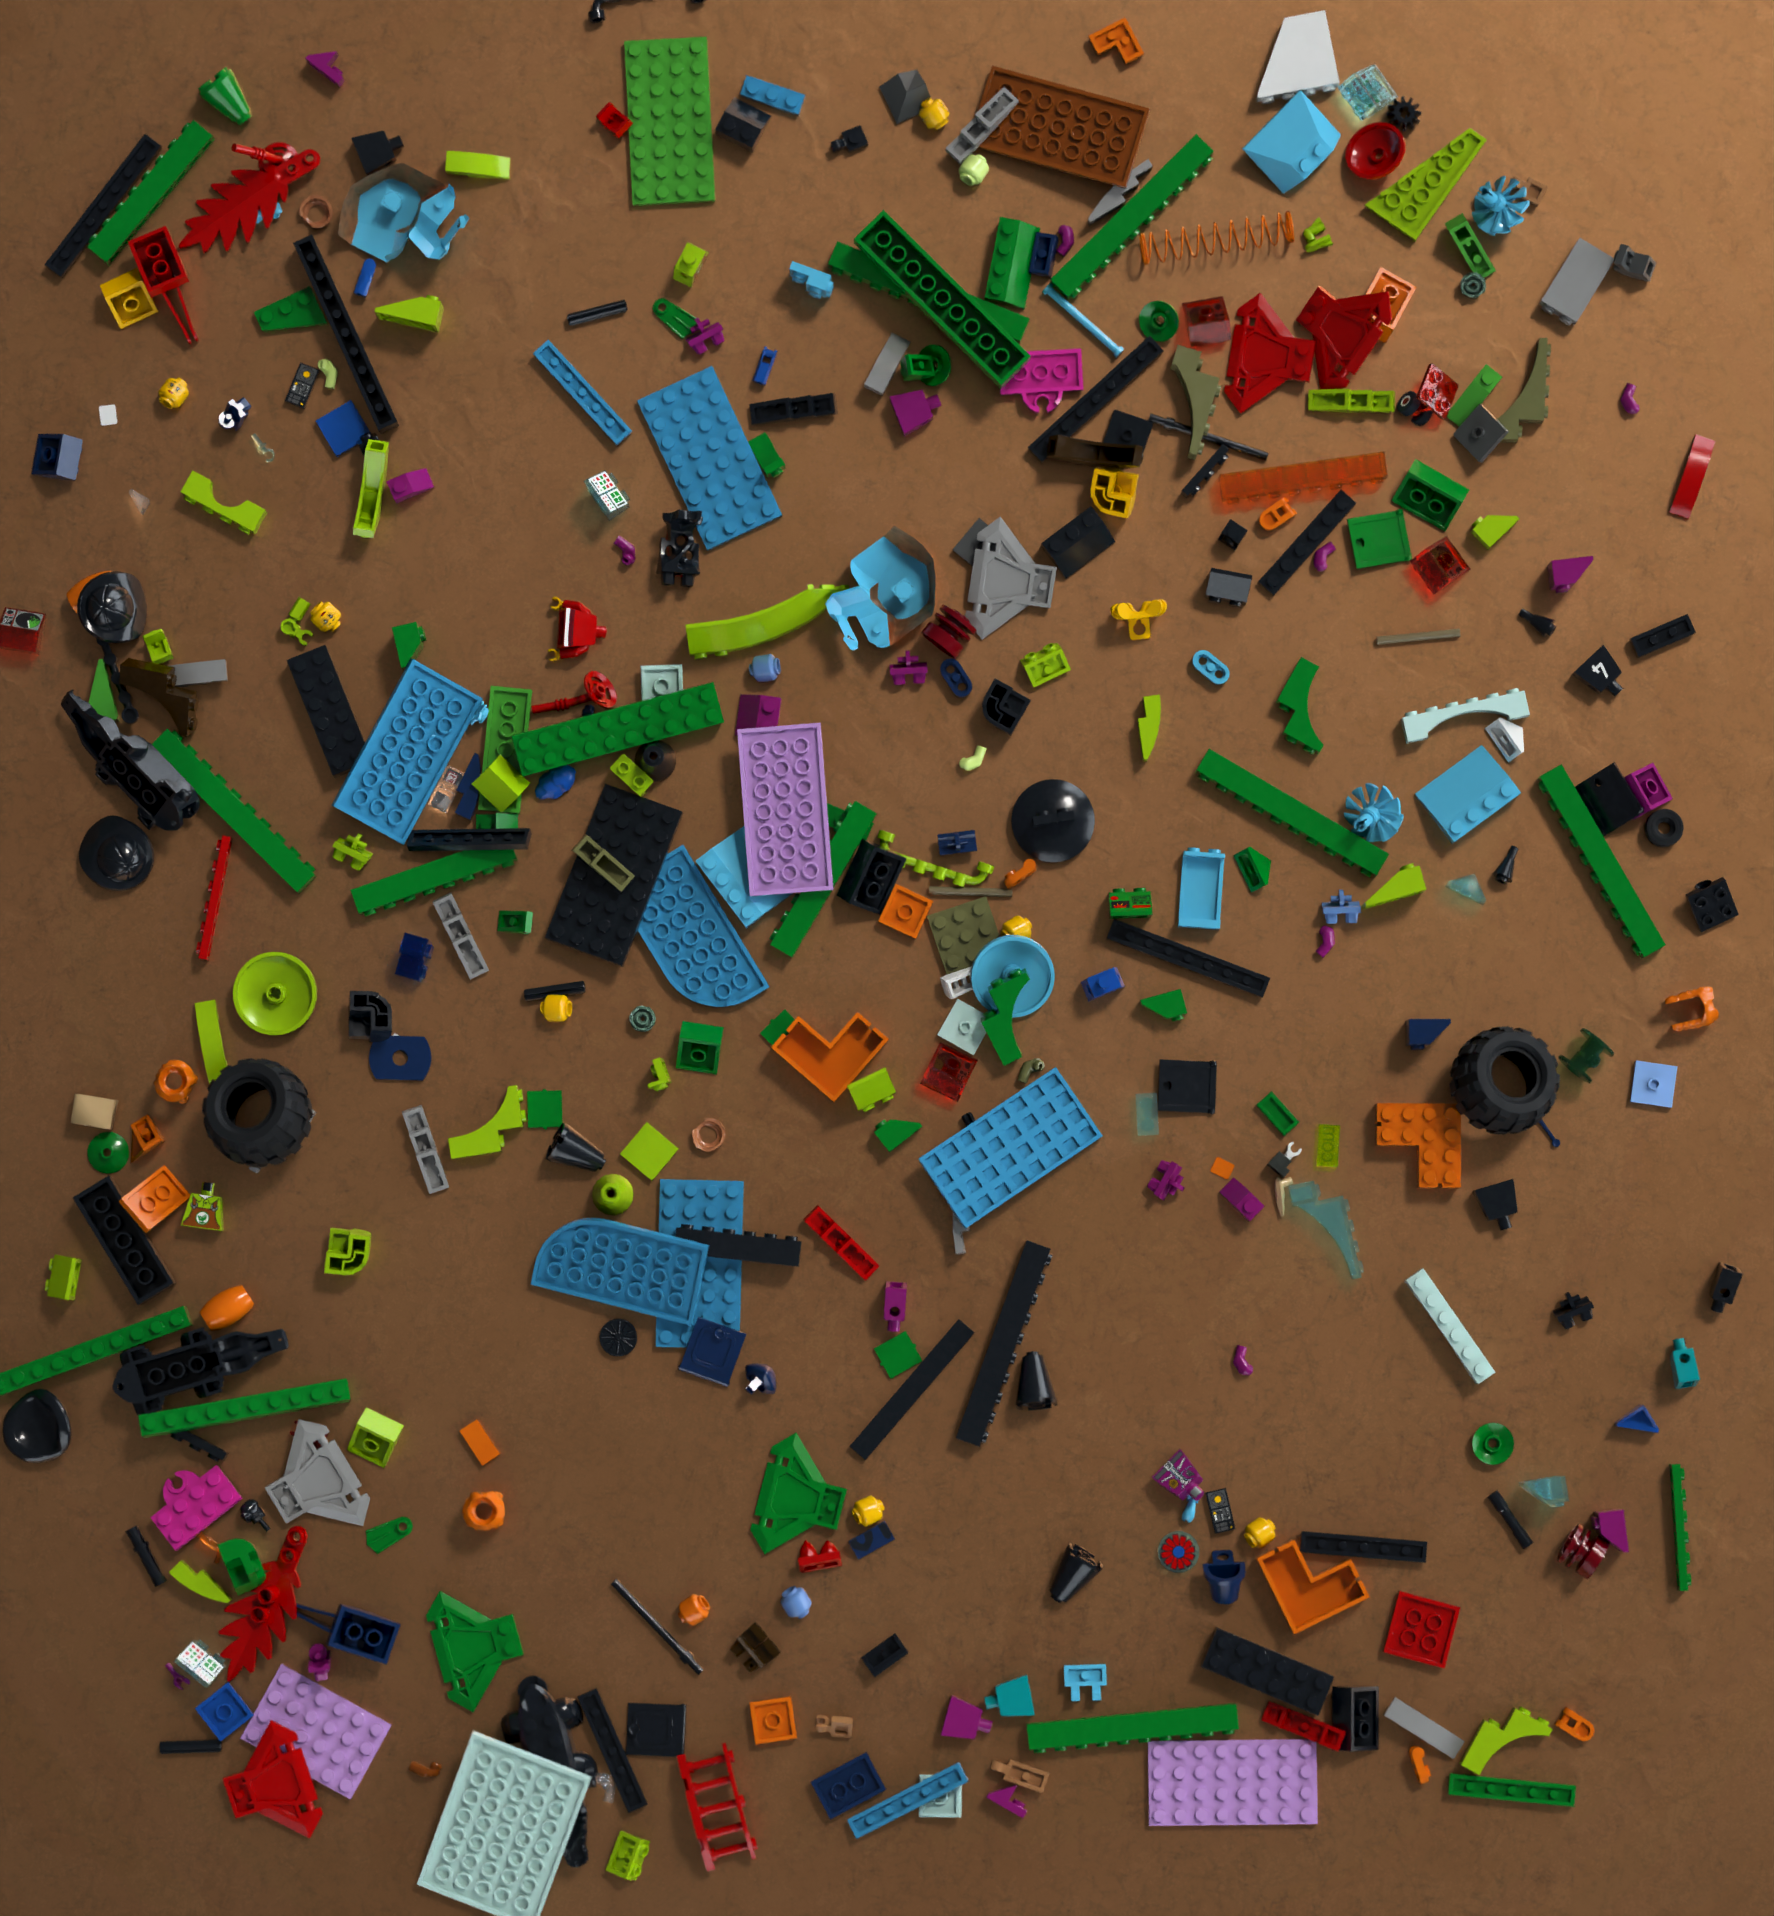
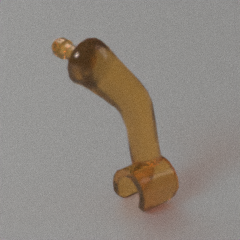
M200 1532L196 1537L208 1547L217 1551L214 1563L218 1564L221 1556L217 1546L218 1543L203 1532Z

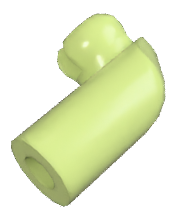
M328 359L319 360L318 368L326 375L324 387L335 389L338 374L337 368Z
M977 745L974 755L968 758H961L959 766L966 771L979 767L982 764L987 748Z

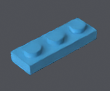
M746 75L740 93L741 97L798 116L805 99V94Z

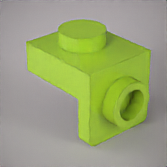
M162 629L143 635L152 663L161 664L174 659Z

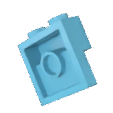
M792 261L789 271L793 281L800 284L806 282V291L810 292L809 295L814 298L821 299V296L830 298L834 288V282H832L830 274Z

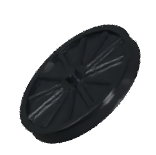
M610 1320L600 1331V1344L610 1355H627L634 1349L637 1343L636 1329L627 1320Z

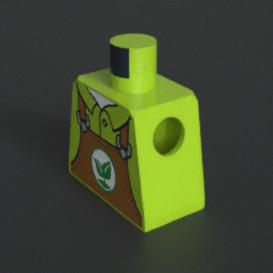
M687 242L675 265L673 279L692 288L709 252Z
M202 1182L201 1194L191 1193L181 1223L182 1226L223 1231L222 1197L213 1196L215 1183Z

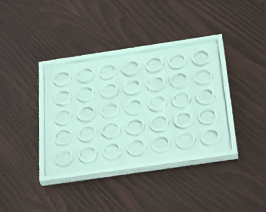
M473 1731L417 1885L496 1916H540L592 1777Z

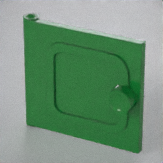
M1403 509L1347 519L1356 569L1412 560Z

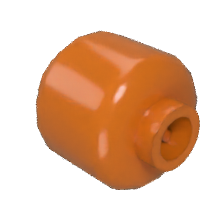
M693 1594L680 1602L678 1617L683 1623L687 1622L692 1626L697 1625L708 1617L709 1603L702 1595Z

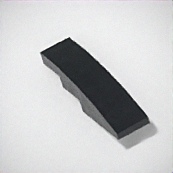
M835 393L796 398L788 397L749 404L752 425L838 414Z

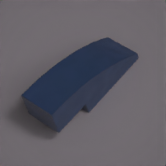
M474 753L457 788V792L463 794V797L455 813L469 821L473 819L480 792L471 785L481 775L480 756Z

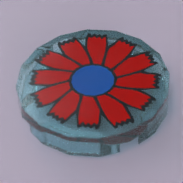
M1173 1531L1161 1539L1158 1546V1557L1161 1564L1167 1570L1183 1573L1190 1570L1197 1563L1199 1546L1196 1539L1189 1533Z

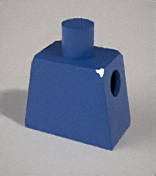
M1117 967L1098 973L1081 982L1088 1002L1125 987Z

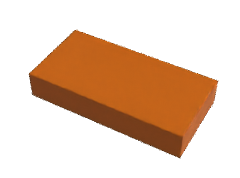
M478 1419L460 1430L482 1466L500 1455Z

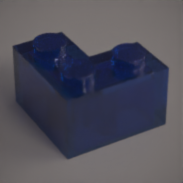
M404 933L395 975L421 982L422 978L425 979L428 971V966H425L427 958L431 959L434 951V946L431 945L432 942L426 938Z

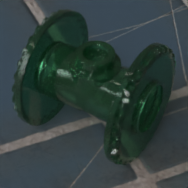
M1582 1028L1580 1032L1587 1040L1581 1046V1050L1577 1051L1571 1060L1563 1055H1559L1558 1059L1573 1074L1590 1084L1592 1079L1585 1073L1586 1070L1599 1065L1601 1060L1599 1055L1601 1052L1610 1057H1613L1614 1052L1599 1037L1589 1030Z

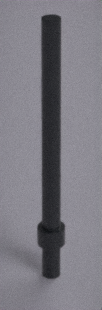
M1152 413L1150 414L1148 421L1164 426V429L1170 431L1173 429L1191 435L1190 426L1176 422L1175 419L1170 417L1164 418ZM1208 433L1207 436H1202L1203 440L1218 445L1224 444L1227 448L1265 461L1269 454Z
M617 1578L611 1583L621 1596L672 1647L684 1664L687 1663L698 1675L704 1670L693 1658L694 1655L689 1650L686 1651Z

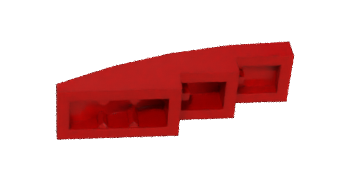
M818 1205L803 1219L865 1281L880 1266Z

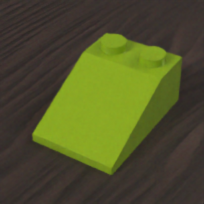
M426 295V298L417 297L376 307L375 314L381 320L439 333L444 307L442 302L438 301V297Z
M1414 863L1402 866L1396 875L1362 905V909L1423 893L1426 890L1420 865L1414 867Z
M882 1068L847 1086L858 1111L863 1109L864 1112L875 1108L874 1103L880 1100L882 1103L893 1099V1094L896 1093L886 1068Z

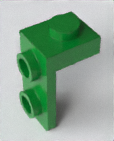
M762 433L748 441L767 478L771 476L775 478L784 472L783 470L786 468L785 463L779 457L767 433Z

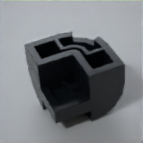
M995 678L982 703L983 715L992 726L1011 736L1031 700Z
M350 991L348 1039H369V1042H380L388 1039L392 1033L391 1004L377 992Z

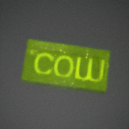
M1319 1124L1316 1166L1338 1167L1340 1125Z

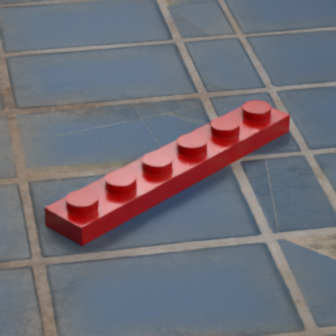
M222 835V840L218 839L216 852H219L218 860L213 862L212 872L215 875L214 880H210L208 893H211L210 901H206L204 913H207L206 921H202L200 934H203L202 942H198L196 954H199L198 958L201 960L209 961L233 840L229 836Z

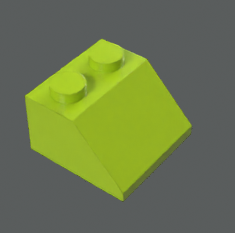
M54 1255V1258L50 1259L49 1271H51V1277L46 1280L45 1291L48 1292L47 1296L75 1300L82 1259L62 1255Z
M366 1407L357 1422L347 1451L385 1468L404 1425Z

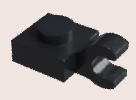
M861 125L841 132L843 139L832 141L830 145L833 153L847 148L848 152L851 153L868 146V141Z

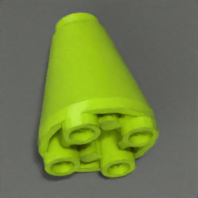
M604 1175L597 1180L593 1187V1203L604 1214L613 1216L622 1214L633 1202L634 1193L632 1185L621 1175ZM610 1189L615 1192L612 1198L607 1196V1191Z

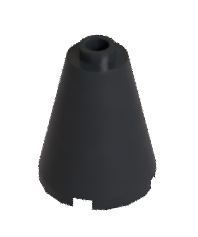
M657 740L642 744L635 754V764L654 782L662 781L674 771L676 756L670 745ZM658 755L655 760L650 759V757Z
M562 1123L553 1137L552 1146L549 1145L545 1159L550 1162L596 1172L598 1169L601 1170L606 1162L604 1153L569 1124Z
M1037 1351L1027 1352L1026 1356L1022 1357L1016 1409L1023 1410L1022 1406H1028V1410L1033 1411L1052 1408L1051 1404L1057 1406V1397L1043 1355H1039Z
M1069 1543L1066 1547L1049 1590L1052 1593L1051 1597L1059 1603L1062 1601L1067 1602L1104 1567L1100 1560L1098 1563L1093 1560L1095 1556L1077 1544L1072 1547V1543Z

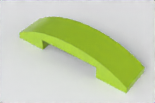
M216 1000L195 1003L200 1043L209 1084L212 1079L216 1080L219 1077L222 1069L228 1066L225 1059Z

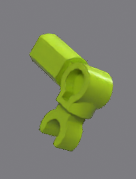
M298 597L288 613L289 619H285L281 623V630L292 638L296 636L302 645L307 646L308 643L303 641L302 637L304 634L313 636V633L309 630H301V626L296 622L302 620L311 604Z

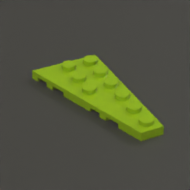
M1469 128L1364 206L1416 241L1487 139Z

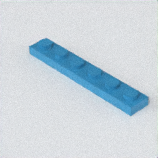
M549 340L533 353L616 445L632 433V430Z
M956 1763L847 1819L856 1839L969 1782L961 1764Z

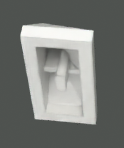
M1500 717L1485 728L1508 762L1524 752L1523 727Z

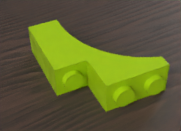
M368 439L365 448L363 476L353 535L362 538L374 537L381 515L382 494L386 485L389 442Z
M517 1085L508 1086L501 1108L488 1123L469 1134L448 1138L451 1159L502 1152V1147H505L504 1135H500L499 1131L524 1127L523 1122H527L526 1112L521 1110L520 1102L524 1101L522 1089H518Z
M1521 1706L1519 1709L1513 1707L1502 1729L1499 1728L1501 1724L1490 1718L1488 1722L1483 1719L1459 1764L1480 1775L1491 1756L1510 1741L1531 1735L1549 1736L1552 1728L1548 1727L1550 1722L1541 1717H1538L1537 1720L1530 1717L1531 1712Z

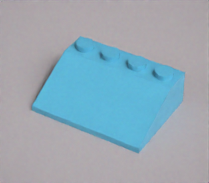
M1482 745L1415 793L1451 844L1521 794L1511 778Z
M744 826L696 860L697 865L746 929L793 894L750 896Z

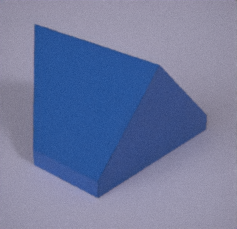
M1637 1405L1618 1419L1614 1425L1616 1427L1659 1433L1658 1426L1644 1405Z

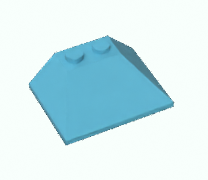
M1299 90L1242 149L1282 193H1285L1305 180L1334 150L1341 134L1306 95Z

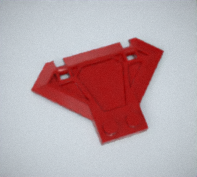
M1322 286L1316 288L1296 321L1311 332L1313 340L1316 341L1315 356L1320 389L1346 388L1349 385L1350 381L1346 378L1349 372L1353 375L1357 373L1384 333L1380 328L1382 323L1384 322L1386 325H1389L1392 321L1389 291L1336 299ZM1373 315L1376 316V319L1374 320V322L1371 321V318L1373 317ZM1341 365L1343 368L1341 371H1338L1337 369Z
M1261 293L1239 307L1236 316L1243 317L1242 324H1235L1227 377L1232 378V384L1225 385L1224 393L1241 414L1287 380L1310 383L1316 341L1294 338ZM1251 319H1255L1254 326H1250ZM1241 379L1245 380L1244 387L1240 386Z
M271 1720L245 1770L223 1777V1782L235 1818L259 1812L310 1838L323 1815L321 1807L314 1808L312 1801L317 1800L318 1796L302 1748L295 1749L293 1742L299 1740L296 1732ZM282 1745H285L286 1752H282ZM304 1804L306 1811L302 1812L300 1805Z

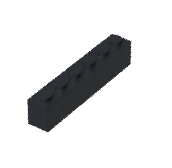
M681 1224V1228L676 1227L675 1237L709 1245L707 1257L799 1267L802 1241H798V1237L785 1236V1239H777V1234L765 1233L764 1237H758L756 1232L744 1231L743 1235L735 1234V1230L732 1229L714 1232V1227L702 1226V1230L693 1229L694 1225Z

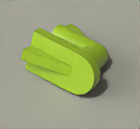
M1320 217L1303 231V235L1308 243L1305 246L1308 253L1333 245L1329 234L1317 240L1314 236L1326 230Z

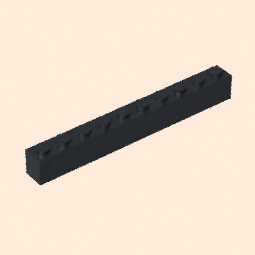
M313 235L294 242L296 251L378 431L382 434L399 426Z
M1028 1240L1025 1243L956 1435L957 1439L979 1447L981 1443L985 1444L989 1432L985 1431L988 1423H993L996 1414L993 1411L995 1403H1000L1003 1392H1000L1002 1383L1007 1384L1010 1372H1007L1009 1364H1014L1017 1356L1014 1349L1016 1344L1021 1345L1024 1333L1021 1332L1023 1324L1028 1325L1032 1313H1029L1028 1310L1030 1305L1035 1306L1039 1295L1035 1293L1037 1285L1042 1286L1046 1275L1042 1271L1045 1265L1049 1266L1053 1254L1049 1253L1050 1248Z

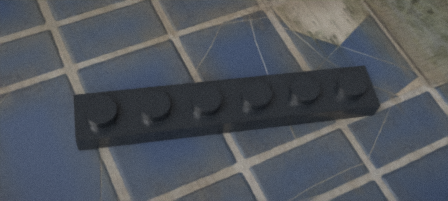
M1340 490L1258 583L1274 596L1356 505V502L1344 491Z
M530 828L412 830L407 848L409 851L528 850L532 833Z
M1301 1531L1300 1552L1426 1563L1427 1541Z
M595 1688L578 1696L577 1698L628 1813L648 1805L598 1689Z

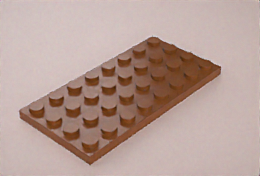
M991 67L978 111L1003 87L1014 95L1019 102L978 147L979 149L1117 187L1127 188L1150 114V108L1000 67Z

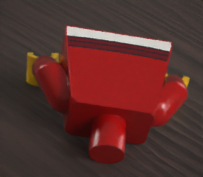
M558 597L552 598L553 601H559L558 606L550 607L554 611H559L557 649H560V651L549 649L547 652L554 651L556 656L548 660L557 661L559 658L578 657L587 652L590 646L595 645L596 638L604 639L606 637V626H598L597 616L591 614V610L581 602L570 600L562 602Z

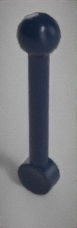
M1541 1120L1539 1123L1552 1140V1145L1558 1147L1560 1140L1555 1139L1546 1124Z

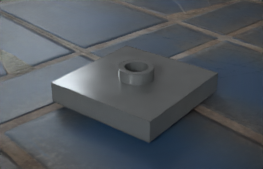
M1479 404L1453 435L1478 462L1482 463L1509 431L1484 405Z
M980 518L953 548V551L972 567L975 549H982L983 541L977 540V534L988 526ZM991 542L990 551H995L996 543Z

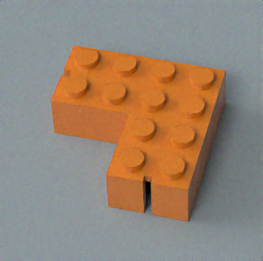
M858 1012L831 1043L798 1016L786 1029L789 1034L786 1036L783 1033L772 1045L771 1049L834 1103L889 1039L876 1027L870 1030L871 1023Z
M1376 1103L1375 1123L1381 1122V1126L1375 1127V1146H1417V1188H1437L1438 1183H1441L1440 1188H1461V1115L1455 1107L1457 1104Z
M1294 1539L1277 1546V1552L1271 1549L1255 1557L1293 1634L1370 1597L1362 1580H1355V1578L1359 1577V1574L1350 1558L1312 1576Z

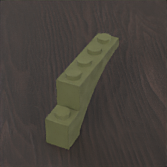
M1539 338L1537 341L1533 368L1520 396L1502 416L1496 418L1509 431L1501 442L1516 443L1518 437H1522V425H1519V423L1542 424L1544 418H1548V406H1545V398L1549 397V385H1546V377L1550 375V365H1547V357H1550L1551 344H1547L1548 338Z
M1177 345L1170 370L1176 373L1188 401L1191 416V439L1187 458L1195 460L1197 454H1202L1205 444L1201 442L1202 436H1207L1210 427V424L1207 423L1208 416L1213 417L1216 407L1215 404H1212L1214 397H1219L1222 386L1218 385L1220 378L1198 372L1201 370L1203 359H1200L1201 351Z

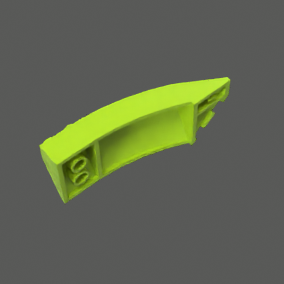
M807 584L808 589L790 599L749 615L727 620L686 624L690 657L694 656L695 659H705L709 654H715V657L727 656V652L754 647L791 633L827 610L825 603L833 593L850 589L849 585H819V589H814L813 585Z

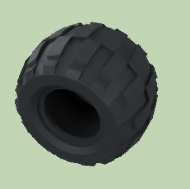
M1509 1026L1493 1027L1490 1030L1480 1032L1468 1040L1459 1050L1458 1057L1454 1059L1450 1071V1076L1452 1077V1081L1449 1084L1451 1097L1456 1099L1457 1105L1455 1107L1460 1115L1464 1114L1469 1119L1468 1123L1478 1129L1484 1128L1487 1132L1498 1135L1516 1134L1540 1122L1552 1108L1560 1084V1075L1556 1072L1558 1063L1555 1055L1551 1056L1547 1050L1548 1045L1541 1038H1534L1530 1031L1522 1028L1513 1029V1027ZM1499 1055L1512 1061L1522 1072L1526 1083V1096L1518 1098L1509 1097L1503 1094L1494 1084L1491 1074L1492 1065Z
M252 1058L239 1060L237 1065H228L222 1069L219 1077L216 1080L212 1079L207 1087L209 1093L206 1098H203L202 1112L205 1116L203 1123L208 1137L212 1140L214 1146L228 1159L250 1167H267L268 1164L278 1165L286 1161V1157L291 1153L296 1154L302 1147L301 1142L304 1137H308L311 1124L309 1120L313 1115L312 1104L307 1097L308 1092L302 1081L287 1067L280 1065L278 1062L262 1058L257 1060ZM267 1089L271 1097V1107L266 1118L253 1127L242 1128L236 1126V1116L242 1103L252 1094Z

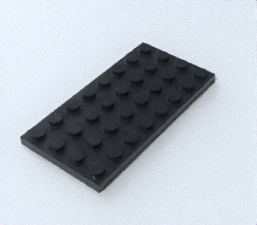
M605 784L585 835H588L600 847L605 849L635 877L621 892L577 856L545 939L623 967L683 812Z

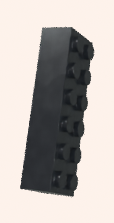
M323 645L288 659L287 663L332 775L337 778L350 772L365 744V739L328 647Z
M107 1176L74 1196L73 1199L137 1305H142L175 1285L176 1281L148 1235L118 1202L124 1196L112 1176Z
M1218 1627L1214 1630L1200 1665L1207 1670L1319 1716L1334 1676Z

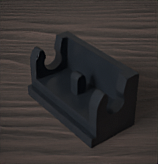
M894 1633L861 1658L872 1675L876 1677L908 1654L909 1651L896 1633Z

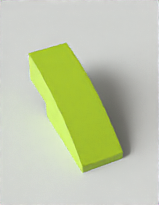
M446 151L445 171L446 174L509 179L510 158L472 152Z
M1160 694L1143 697L1145 717L1138 718L1137 720L1143 761L1148 760L1158 735L1161 714Z
M181 1560L169 1571L181 1584L201 1596L224 1603H229L233 1600L204 1569L196 1574L184 1560Z

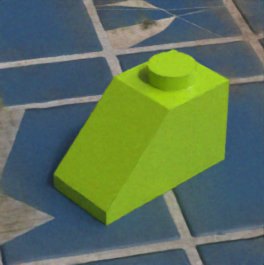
M1487 515L1483 519L1480 516L1472 524L1474 528L1471 533L1488 550L1518 522L1519 518L1517 516Z

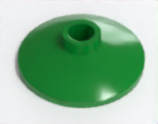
M1152 301L1141 310L1139 325L1145 336L1148 337L1150 335L1154 341L1162 342L1169 340L1176 334L1179 327V318L1176 310L1170 304L1164 301ZM1159 316L1164 318L1163 323L1159 321Z
M931 344L924 347L918 355L932 356L935 376L921 381L929 386H938L945 382L950 374V355L940 345Z
M100 1133L91 1140L88 1146V1160L92 1167L101 1173L111 1174L118 1172L126 1165L129 1159V1146L125 1139L117 1133ZM107 1148L111 1150V1154L108 1157L104 1155V1150Z
M1487 1423L1479 1427L1474 1433L1472 1448L1480 1461L1490 1465H1497L1505 1462L1511 1456L1514 1449V1439L1509 1429L1504 1425ZM1492 1439L1496 1441V1446L1493 1448L1488 1444Z

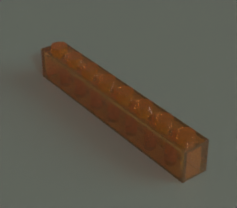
M1376 452L1220 474L1218 478L1222 502L1227 501V504L1239 503V499L1247 498L1248 501L1260 500V496L1267 495L1271 499L1281 497L1280 494L1289 493V496L1299 495L1303 490L1315 493L1322 491L1321 488L1330 487V490L1341 489L1342 485L1350 484L1351 487L1362 486L1363 482L1371 481V484L1383 483V479H1386L1388 474L1385 453Z

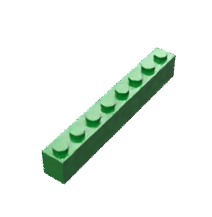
M196 121L188 122L182 128L180 137L170 142L168 145L169 150L165 155L161 154L156 159L155 167L151 171L145 172L139 186H134L128 193L129 198L116 207L114 216L107 218L101 226L103 229L98 234L95 233L88 241L89 250L108 266L127 246L128 241L132 240L215 140L213 135Z
M857 801L853 804H848L844 811V814H846L843 822L838 821L833 830L836 834L832 840L830 839L833 888L877 816L876 812ZM832 890L796 893L791 901V904H793L790 912L786 910L780 920L783 922L780 929L775 928L769 939L772 940L770 945L793 957Z
M463 850L352 889L351 893L358 913L360 915L364 914L367 917L376 914V910L384 907V910L396 907V903L403 900L404 903L416 900L415 896L423 893L424 896L431 895L439 887L443 886V889L451 888L459 880H463V882L475 879L474 875L482 873L483 876L495 872L494 868L502 866L503 869L515 865L514 861L518 859L515 850Z

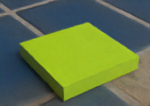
M646 1122L620 1155L653 1181L679 1149Z

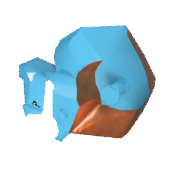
M400 163L370 174L350 187L343 202L338 235L350 244L387 263L402 253L408 238L427 258L440 260L448 253L451 240L460 228L466 226L469 217L465 214L464 216H459L444 238H439L436 231L454 208V188L450 184L447 186L404 163Z
M893 526L882 538L851 560V574L859 586L833 593L825 603L829 616L838 622L844 634L843 640L849 649H858V641L847 621L848 616L857 617L869 642L880 648L892 646L933 615L936 583L933 557L914 537Z

